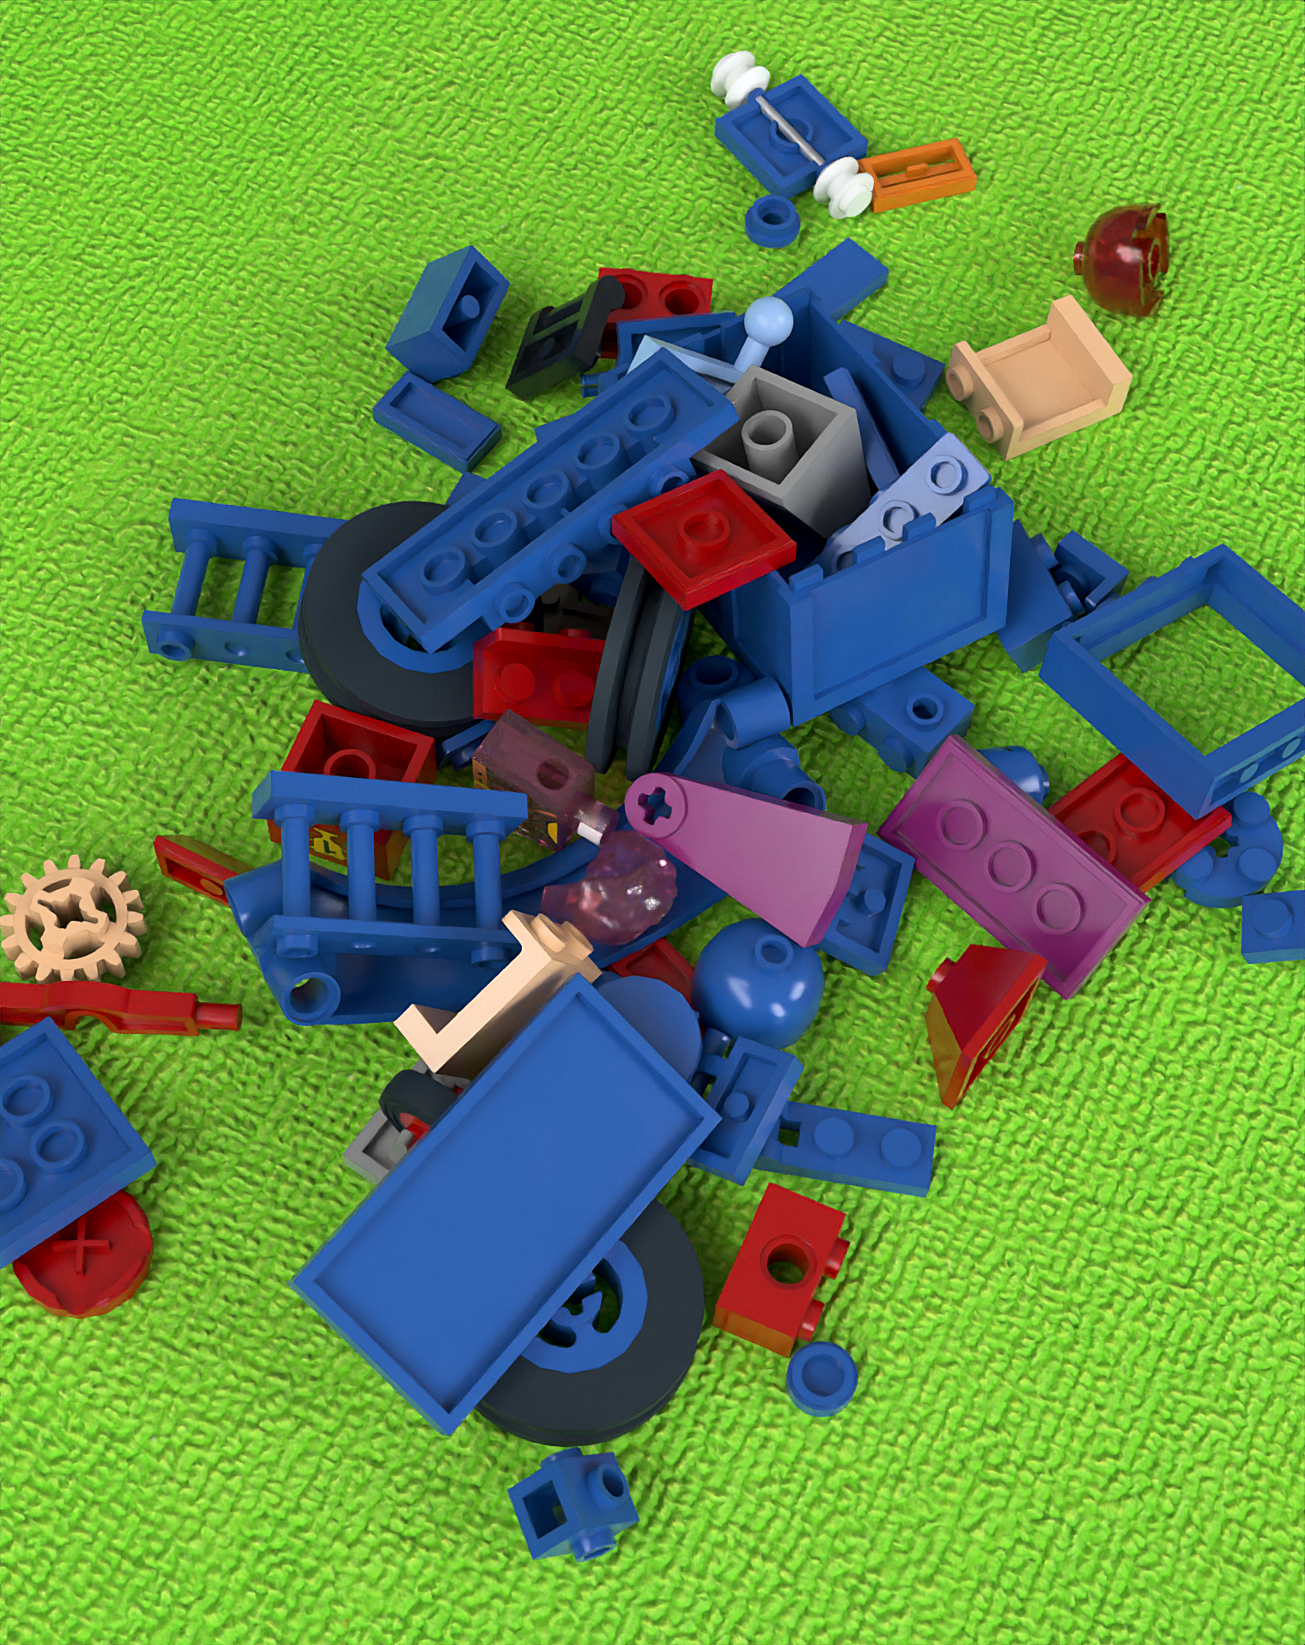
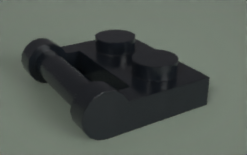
M605 275L590 283L587 291L557 308L546 306L533 313L529 319L505 389L521 400H525L545 389H553L558 383L578 373L588 372L601 355L602 344L600 340L610 312L622 307L625 302V291L621 282L611 275Z

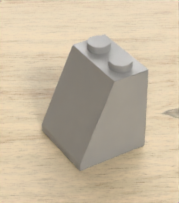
M753 364L725 395L732 402L740 420L719 435L712 443L706 445L689 458L693 468L703 476L722 468L770 517L825 543L840 528L852 524L869 507L871 500L856 409Z

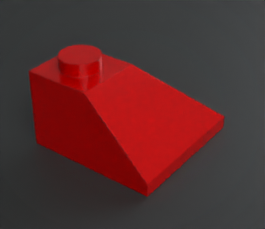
M970 944L956 963L947 957L936 969L925 988L932 994L925 1015V1022L941 1103L952 1111L1024 1018L1048 960L1037 953Z

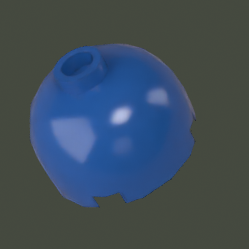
M763 918L743 919L723 927L702 949L692 976L693 989L691 991V1001L693 1009L700 1012V1021L704 1028H712L728 1036L731 1039L729 1046L734 1047L738 1037L741 1036L781 1050L795 1044L811 1027L817 1016L825 986L822 962L812 946L802 947Z

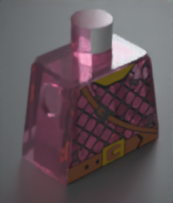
M508 708L471 756L473 788L527 793L528 818L514 832L554 852L562 851L575 832L601 847L609 840L619 822V812L594 799V767L588 761H585L584 758Z

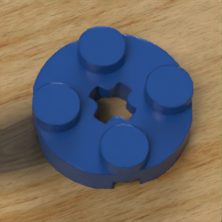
M1251 791L1243 792L1221 805L1232 815L1231 827L1218 836L1226 840L1231 846L1228 848L1225 857H1217L1213 847L1205 846L1164 878L1168 882L1171 877L1176 885L1186 890L1183 896L1192 902L1210 908L1241 906L1243 896L1256 895L1259 891L1266 888L1280 866L1283 856V841L1280 829L1270 815V806L1266 799L1258 793Z

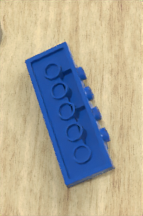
M662 347L364 571L361 576L371 591L430 655L446 642L456 637L478 618L492 632L505 622H520L531 613L535 599L556 583L568 584L578 579L585 570L586 561L609 543L613 545L622 544L612 534V516L695 479L697 474L689 458L706 445L712 443L719 435L740 420L738 414L728 398L669 350Z

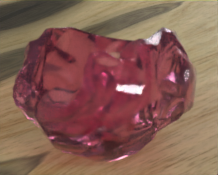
M617 831L612 833L599 847L598 856L589 863L585 878L575 884L568 883L564 887L562 885L544 887L541 911L545 915L554 918L560 925L565 921L571 923L590 943L598 942L612 946L628 944L651 925L658 924L661 917L666 915L672 907V898L677 896L678 890L675 885L676 868L667 858L664 850L656 843L636 831Z

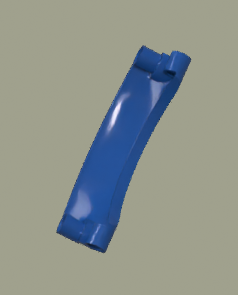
M769 676L700 702L692 710L677 738L652 772H670L706 783L720 782L825 811L826 796L823 789L801 769L798 750L780 734V732L789 729L790 714L781 689L774 679ZM665 790L661 794L649 795L648 804L655 808L654 820L660 816H667L672 813L673 807L665 803L667 792ZM625 802L607 819L593 828L602 834L599 843L601 847L581 837L546 858L501 875L503 918L511 910H515L535 917L541 913L554 923L560 925L565 921L571 923L591 943L594 950L588 957L599 969L671 933L729 895L652 839L639 834L627 819ZM282 859L223 881L224 890L234 918L261 968L265 982L286 1018L296 1025H348L396 1021L412 1004L455 1013L461 1012L504 970H477L472 967L471 961L332 952H319L318 955L306 959L282 958L277 955V949L254 948V934L273 914L283 915ZM310 861L311 917L349 919L348 876L329 870ZM475 881L459 885L439 886L441 926L477 928ZM375 883L376 921L413 924L412 887ZM503 923V930H509ZM310 978L305 984L294 988L300 981Z

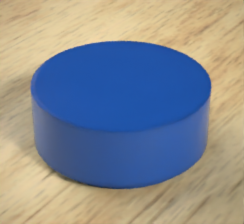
M812 1342L801 1347L793 1355L786 1373V1390L793 1404L802 1412L815 1417H829L841 1412L850 1403L857 1387L858 1373L854 1360L842 1347L831 1342Z

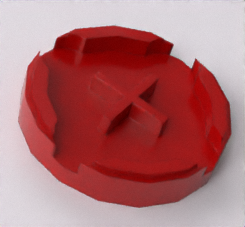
M121 1189L12 1261L13 1272L31 1301L53 1315L84 1319L107 1314L131 1299L148 1276L154 1253L151 1226L135 1198Z

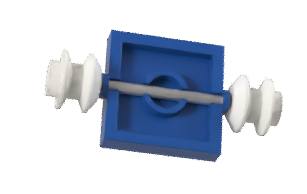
M749 51L730 53L720 59L713 70L711 91L717 97H726L725 104L730 112L715 119L714 135L771 195H779L790 199L815 185L813 191L815 200L819 203L830 202L829 214L833 218L842 219L847 216L854 217L860 214L870 203L872 198L871 191L874 186V179L869 173L857 174L859 166L856 160L866 157L868 141L802 74L765 92L770 80L769 71L763 66H755V58Z

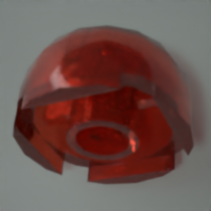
M1135 202L1120 204L1105 211L1092 223L1085 241H1078L1075 246L1073 257L1075 274L1083 276L1085 290L1092 301L1111 314L1129 318H1152L1158 312L1165 290L1153 291L1159 272L1168 273L1170 248L1166 213H1157L1162 206L1160 203Z

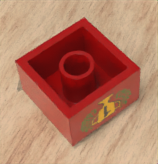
M315 699L280 771L433 785L437 777L435 739ZM267 820L270 841L282 845L281 828L274 824V820ZM315 824L309 827V854L347 867V834L340 831V826ZM379 829L377 832H374L375 877L390 881L409 839L404 836L403 831Z

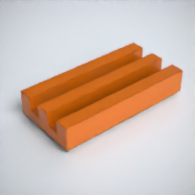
M958 137L856 160L859 166L857 174L869 173L874 179V186L871 191L872 198L869 204L873 214L974 191L977 182V176ZM954 160L953 162L927 167L928 165ZM901 171H906V172H904V173H900V174L891 175V176L882 177V178H878V179H877V177H879V176H884V175L893 174V173H897V172H901Z

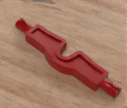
M79 980L58 981L46 985L0 982V1025L32 1027L50 1016L60 1030H75L76 1025L80 1024L81 1016H92L99 1019L111 1032L117 1034L199 1036L200 1029L239 1032L242 1025L243 1010L241 1003L200 1002L198 996L194 993L131 990L114 984Z

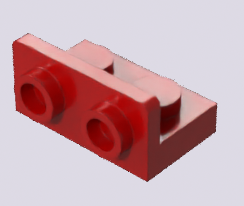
M521 621L517 623L505 622L495 631L490 632L473 643V718L588 731L592 701L606 641L593 639V633L584 629H564L557 631L555 634L535 632V626L531 623Z

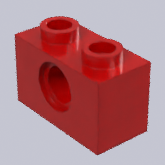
M769 1182L716 1303L712 1326L788 1359L797 1337L810 1343L826 1304L814 1298L823 1276L836 1280L851 1243L839 1237L846 1214ZM786 1261L794 1264L801 1271L803 1279L794 1284H783L776 1281L770 1275L767 1267L775 1262Z

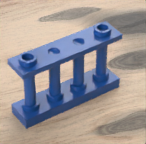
M173 498L168 515L175 552L185 553L170 613L150 610L143 611L141 621L149 653L159 654L173 661H186L192 658L309 674L302 657L298 638V613L301 598L311 566L319 550L326 540L348 520ZM213 557L245 561L231 621L195 616L208 562ZM281 565L305 568L292 629L256 624L269 566Z
M271 770L252 792V819L274 820V824L281 828L283 915L273 914L254 934V948L277 949V955L286 959H306L318 955L319 952L463 960L471 961L472 967L477 970L493 971L505 969L521 953L522 945L510 930H503L499 843L504 841L510 833L528 818L527 793ZM315 824L340 826V831L347 834L349 919L311 917L309 827ZM379 829L403 831L404 836L410 839L413 924L376 921L374 832H377ZM443 834L466 836V841L473 844L477 928L441 926L437 838Z

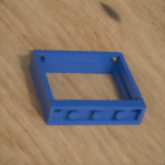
M1224 543L1196 558L1189 556L1179 567L1160 577L1151 576L1147 578L1137 589L1118 599L1109 598L1105 600L1094 612L1075 622H1063L1062 628L1054 632L1051 640L1045 644L1047 652L1038 675L1039 678L1195 820L1305 755V698L1204 756L1099 661L1197 608L1208 604L1305 687V611Z

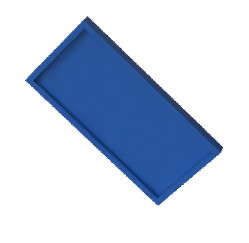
M577 972L570 975L289 1279L287 1284L441 1436H450L723 1118Z

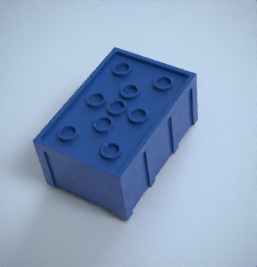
M809 286L779 298L791 309L793 328L785 341L769 348L760 368L831 399L833 397L823 377L841 367L848 369L853 374L902 475L943 435L948 433L936 419L929 421L880 369V360L867 347L861 349L821 307V299ZM745 313L720 323L721 328L703 336L698 332L673 343V345L734 365L748 337L744 326ZM632 361L597 376L599 395L627 374ZM695 470L697 477L693 480L703 477V475ZM988 484L986 487L964 496L963 509L944 524L936 527V518L929 512L903 524L902 543L885 550V540L880 535L853 547L852 566L824 579L823 569L818 564L807 569L805 568L823 551L825 542L772 518L797 543L796 561L697 606V609L741 664L747 666L754 675L755 681L767 676L774 679L786 700L790 714V724L792 727H796L1006 626L1014 501L1001 487L994 488L992 484ZM876 485L870 491L871 499L879 491Z

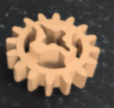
M71 855L67 869L58 870L56 865L49 859L44 861L46 875L39 880L28 873L20 876L26 891L23 895L17 893L6 894L4 900L11 914L0 917V930L3 937H6L1 942L8 961H15L14 966L23 981L36 975L37 983L45 985L52 982L71 980L102 982L101 975L108 971L119 978L126 975L121 958L123 956L130 958L140 957L142 951L138 939L134 936L146 934L147 925L143 914L139 913L144 909L138 890H130L131 887L125 872L121 870L109 877L106 862L100 858L92 864L89 870L83 869L79 856ZM104 900L110 903L116 911L115 923L111 922L108 914L104 912L102 906ZM31 928L36 929L39 937H41L40 940L43 945L41 952L31 943Z

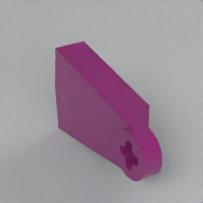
M670 772L649 773L639 777L632 783L625 798L627 819L639 834L652 839L804 948L819 944L822 941L851 885L868 827V822L720 782L706 783ZM665 790L667 791L665 803L673 807L671 815L660 816L654 820L655 808L648 804L649 795L661 794Z

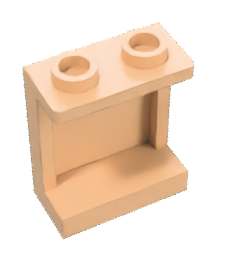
M1071 294L1051 303L1046 324L976 353H974L965 340L954 344L946 371V382L950 393L956 400L963 401L975 418L981 437L987 443L994 445L1004 461L1120 413L1133 378Z
M511 910L502 921L521 943L522 951L460 1013L412 1004L394 1024L434 1074L474 1080L570 975L579 972L592 984L602 974L588 957L594 950L588 939L567 921L560 925L554 923L541 913L535 917Z

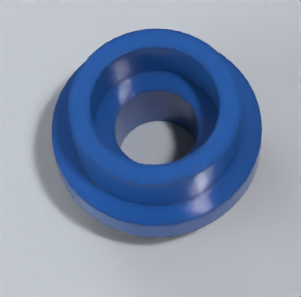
M766 195L756 200L747 211L744 228L747 236L757 245L766 248H781L791 244L797 238L800 229V218L793 203L787 198L779 195Z

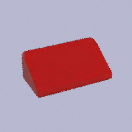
M158 835L153 842L162 875L229 908L230 905L224 890L223 881L255 869L187 835Z

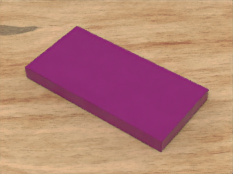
M958 734L949 735L876 832L887 844L915 858L914 868L1004 947L1011 950L1037 953L1048 960L1041 979L1066 1001L1076 995L1152 901V899Z

